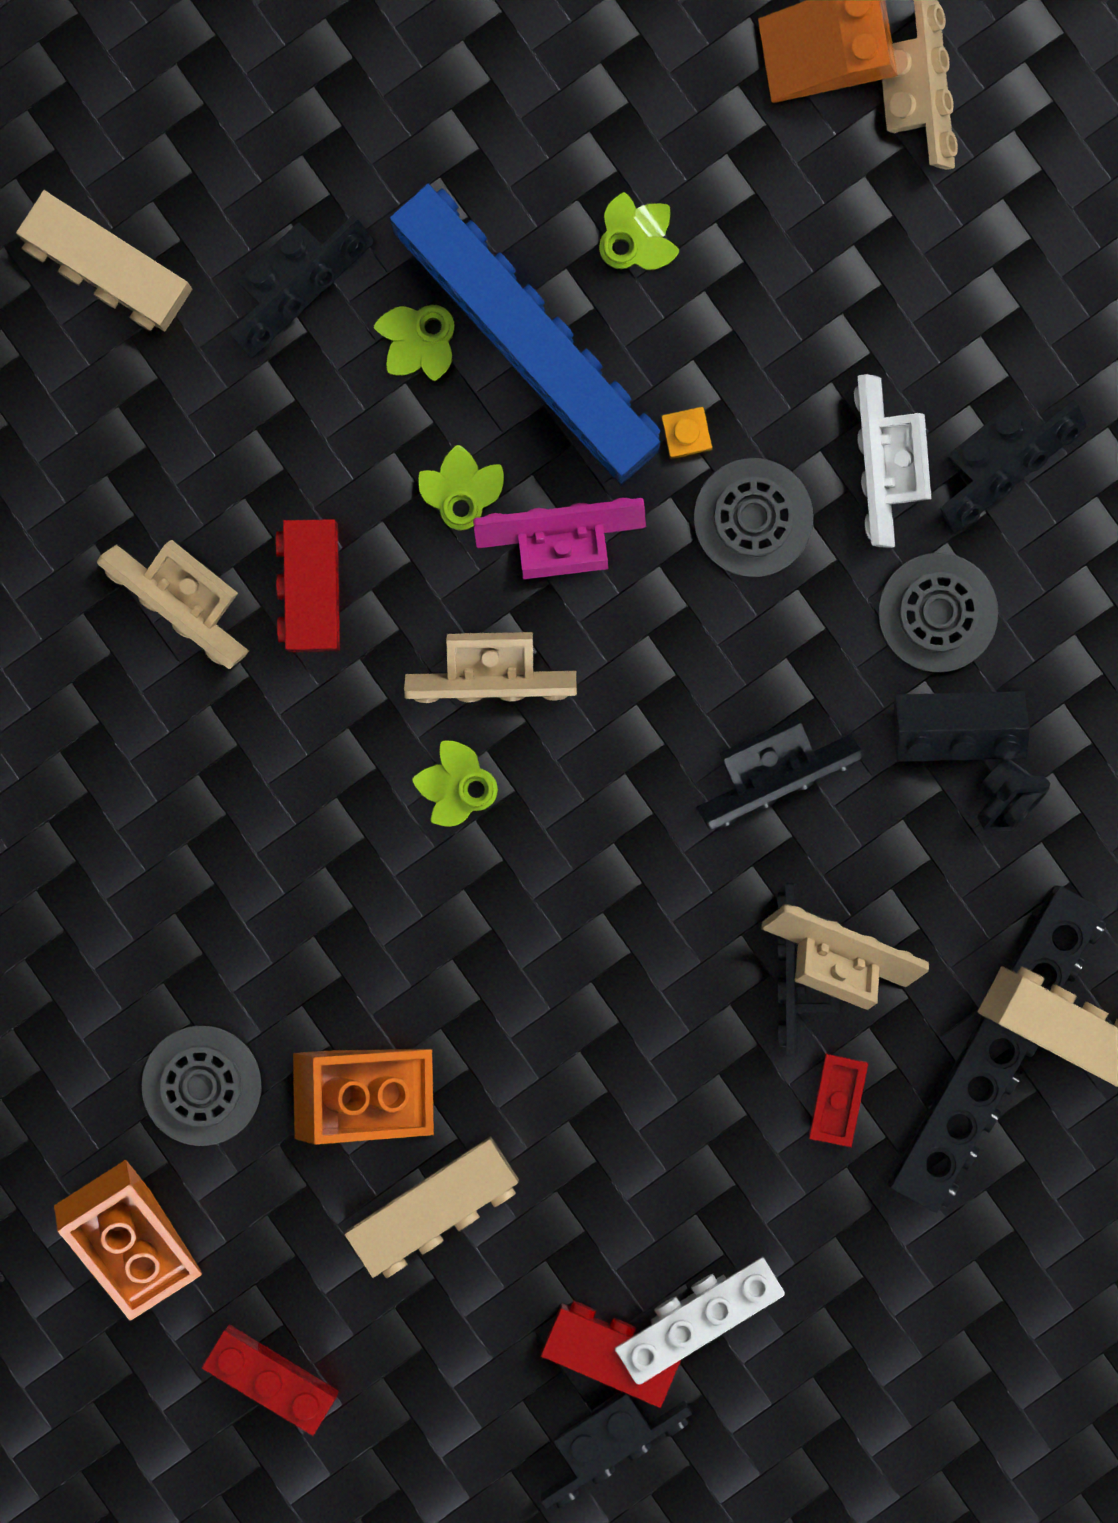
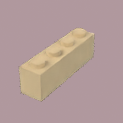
M43 190L16 232L21 240L25 242L22 249L41 262H44L49 257L61 265L57 272L78 286L82 280H85L97 288L93 294L114 309L118 303L133 311L129 318L150 332L154 326L165 332L193 290L186 280L45 190Z
M1001 966L977 1013L1118 1087V1019L1114 1025L1106 1022L1105 1020L1109 1013L1086 1001L1082 1008L1073 1004L1077 996L1053 984L1050 991L1041 987L1044 978L1024 967H1020L1018 973H1015Z
M490 1136L348 1229L344 1235L372 1278L380 1273H383L385 1278H388L407 1265L404 1257L417 1249L423 1255L442 1243L444 1240L440 1234L453 1225L460 1231L480 1217L476 1210L491 1201L493 1206L497 1207L515 1195L516 1192L512 1187L518 1184L519 1179Z

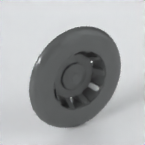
M745 458L726 464L714 472L705 482L696 500L694 525L696 535L703 550L718 566L737 575L761 577L783 570L792 564L803 552L812 532L813 507L805 486L788 468L767 459ZM749 485V491L741 493L737 489L739 487ZM757 485L768 487L769 490L767 492L757 490ZM776 493L783 502L778 504L772 495ZM729 494L735 497L731 505L724 503ZM786 510L787 522L780 519V511ZM721 512L728 513V522L721 523ZM777 528L784 530L780 539H776L773 535ZM732 529L736 535L734 541H731L725 531ZM767 539L770 546L759 549V542ZM742 540L751 542V549L739 546Z
M930 553L907 561L889 578L880 598L879 621L885 640L894 653L903 661L925 671L948 672L970 664L986 650L996 631L998 602L990 581L974 564L956 555ZM937 579L947 580L948 586H940ZM928 581L931 586L925 591L919 588L921 583ZM956 585L965 592L964 595H960L955 590ZM911 593L918 597L915 605L908 604ZM965 601H970L972 612L966 611ZM906 612H913L915 622L912 624L908 623ZM965 619L971 621L967 631L962 627ZM919 628L925 633L924 638L920 639L913 630ZM956 632L960 639L950 643L949 636ZM931 638H941V645L930 644Z
M211 1026L187 1027L167 1036L150 1054L142 1076L143 1101L152 1121L170 1138L193 1146L215 1145L237 1135L254 1116L261 1097L260 1070L249 1048L233 1034ZM195 1053H206L205 1060L197 1061ZM186 1056L188 1064L181 1068L178 1065V1061ZM215 1056L224 1062L221 1068L212 1063ZM230 1070L234 1082H226L224 1076L226 1071ZM171 1071L176 1073L174 1083L169 1082ZM169 1090L175 1092L177 1099L175 1102H172ZM226 1090L234 1091L231 1102L224 1099ZM180 1105L188 1110L187 1116L178 1110ZM220 1105L225 1110L216 1116L213 1109ZM196 1113H205L207 1119H196Z

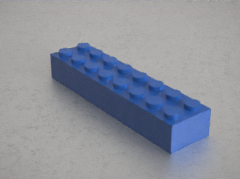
M428 183L390 217L394 235L621 486L659 452L661 441L658 434L661 432L647 414L642 413L639 417L630 408L631 404L629 402L632 399L617 381L614 380L609 384L601 376L603 366L587 348L580 352L574 346L572 339L574 334L558 316L553 320L547 316L546 310L543 307L545 302L529 284L524 288L520 286L514 275L516 270L507 258L500 252L493 256L487 249L488 245L485 241L488 239L472 220L465 224L459 218L460 214L457 211L459 207L452 197L443 188L436 192Z

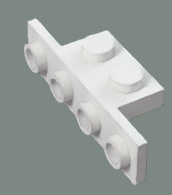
M869 374L858 375V386L854 391V400L857 410L861 413L862 429L858 432V445L861 453L864 454L865 471L862 473L861 484L862 490L868 498L869 514L865 517V530L868 538L871 539L872 546L891 548L895 547L892 504L932 499L925 415L914 413L884 418L881 378Z
M763 1257L759 1258L727 1279L724 1275L716 1279L713 1274H710L691 1286L694 1293L679 1302L675 1296L655 1308L654 1311L657 1316L651 1319V1326L615 1347L636 1384L644 1383L783 1297L784 1290Z

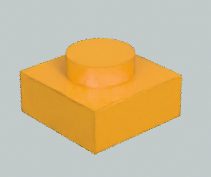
M704 407L661 416L670 459L712 450Z

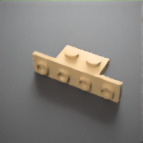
M914 0L917 38L892 43L898 76L882 79L887 131L897 133L926 127L929 164L944 170L954 169V156L957 154L958 145L951 129L950 119L954 104L952 95L947 88L946 72L949 70L950 63L948 53L943 46L942 30L945 27V14L938 0Z
M170 540L163 546L148 569L118 545L103 553L97 560V564L105 570L106 575L112 581L126 586L136 594L143 606L162 615L172 623L173 629L178 634L192 639L202 647L206 655L213 662L231 669L249 652V650L216 625L238 592L173 540Z
M533 632L447 634V673L405 674L404 698L414 699L420 703H432L439 700V698H457L462 702H475L484 697H500L505 701H519L525 697L543 696L547 700L557 701L563 700L568 696L577 695L576 671L533 672Z
M784 905L762 922V930L798 944L796 982L866 1010L877 1004L879 977L907 987L929 971V962L913 956L910 952L885 945L871 936H863L842 927L837 922L827 921L807 913L804 909L797 906Z

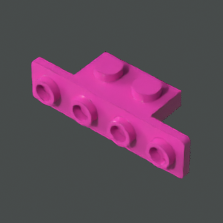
M618 498L612 502L595 504L576 503L570 507L554 509L534 508L527 512L505 515L492 513L485 517L473 519L476 546L478 548L519 543L523 579L609 569L604 533L642 529L646 527L644 499Z

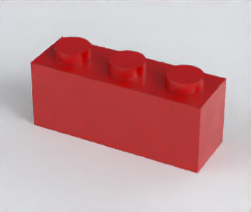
M335 519L283 520V531H276L277 557H284V574H277V599L285 600V617L277 618L278 642H285V649L288 652L340 651L338 523Z
M573 1301L571 1306L561 1303L542 1347L541 1357L661 1408L681 1360L644 1383L636 1384L615 1350V1347L635 1335L636 1328L616 1318H612L610 1324L595 1318L594 1316L597 1311L580 1302Z
M230 1324L222 1333L202 1367L205 1371L314 1436L339 1393L334 1387Z

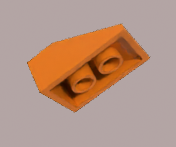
M806 0L758 19L772 103L898 76L885 0Z
M432 1049L331 1050L293 1053L295 1139L315 1145L434 1135Z
M127 1160L119 1163L54 1205L58 1232L130 1321L202 1275L199 1266L154 1195Z

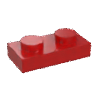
M825 1053L808 1136L809 1139L852 1147L868 1062Z

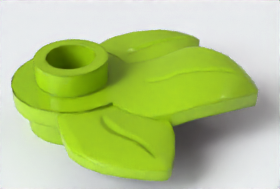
M625 192L615 197L608 204L604 214L607 231L603 234L599 245L600 255L607 265L615 269H626L635 264L646 270H655L668 265L678 256L679 249L677 246L663 238L670 221V206L668 204L653 203L636 209L634 202ZM618 241H623L628 245L629 250L624 255H617L612 249L613 245Z
M427 305L417 311L409 307L400 306L382 315L375 323L374 329L382 336L393 341L387 355V371L389 374L398 376L408 375L422 367L425 374L431 380L436 381L449 369L452 361L449 340L454 333V320L449 311L444 307ZM428 321H439L441 323V330L437 334L427 333L425 326Z
M456 445L446 455L440 473L429 470L419 473V491L422 498L429 505L439 509L445 524L455 530L472 528L474 526L473 519L481 517L482 509L498 500L504 483V473L500 464L490 465L478 470L473 457L461 445ZM458 502H465L470 508L469 513L464 517H458L453 513V507Z
M455 741L441 742L440 759L442 765L426 768L413 777V783L417 790L428 800L436 803L431 815V822L440 826L452 827L463 823L472 811H481L490 807L498 793L495 778L488 771L480 769L476 753L468 746ZM476 781L481 782L485 788L484 794L479 798L471 797L468 792L469 785Z

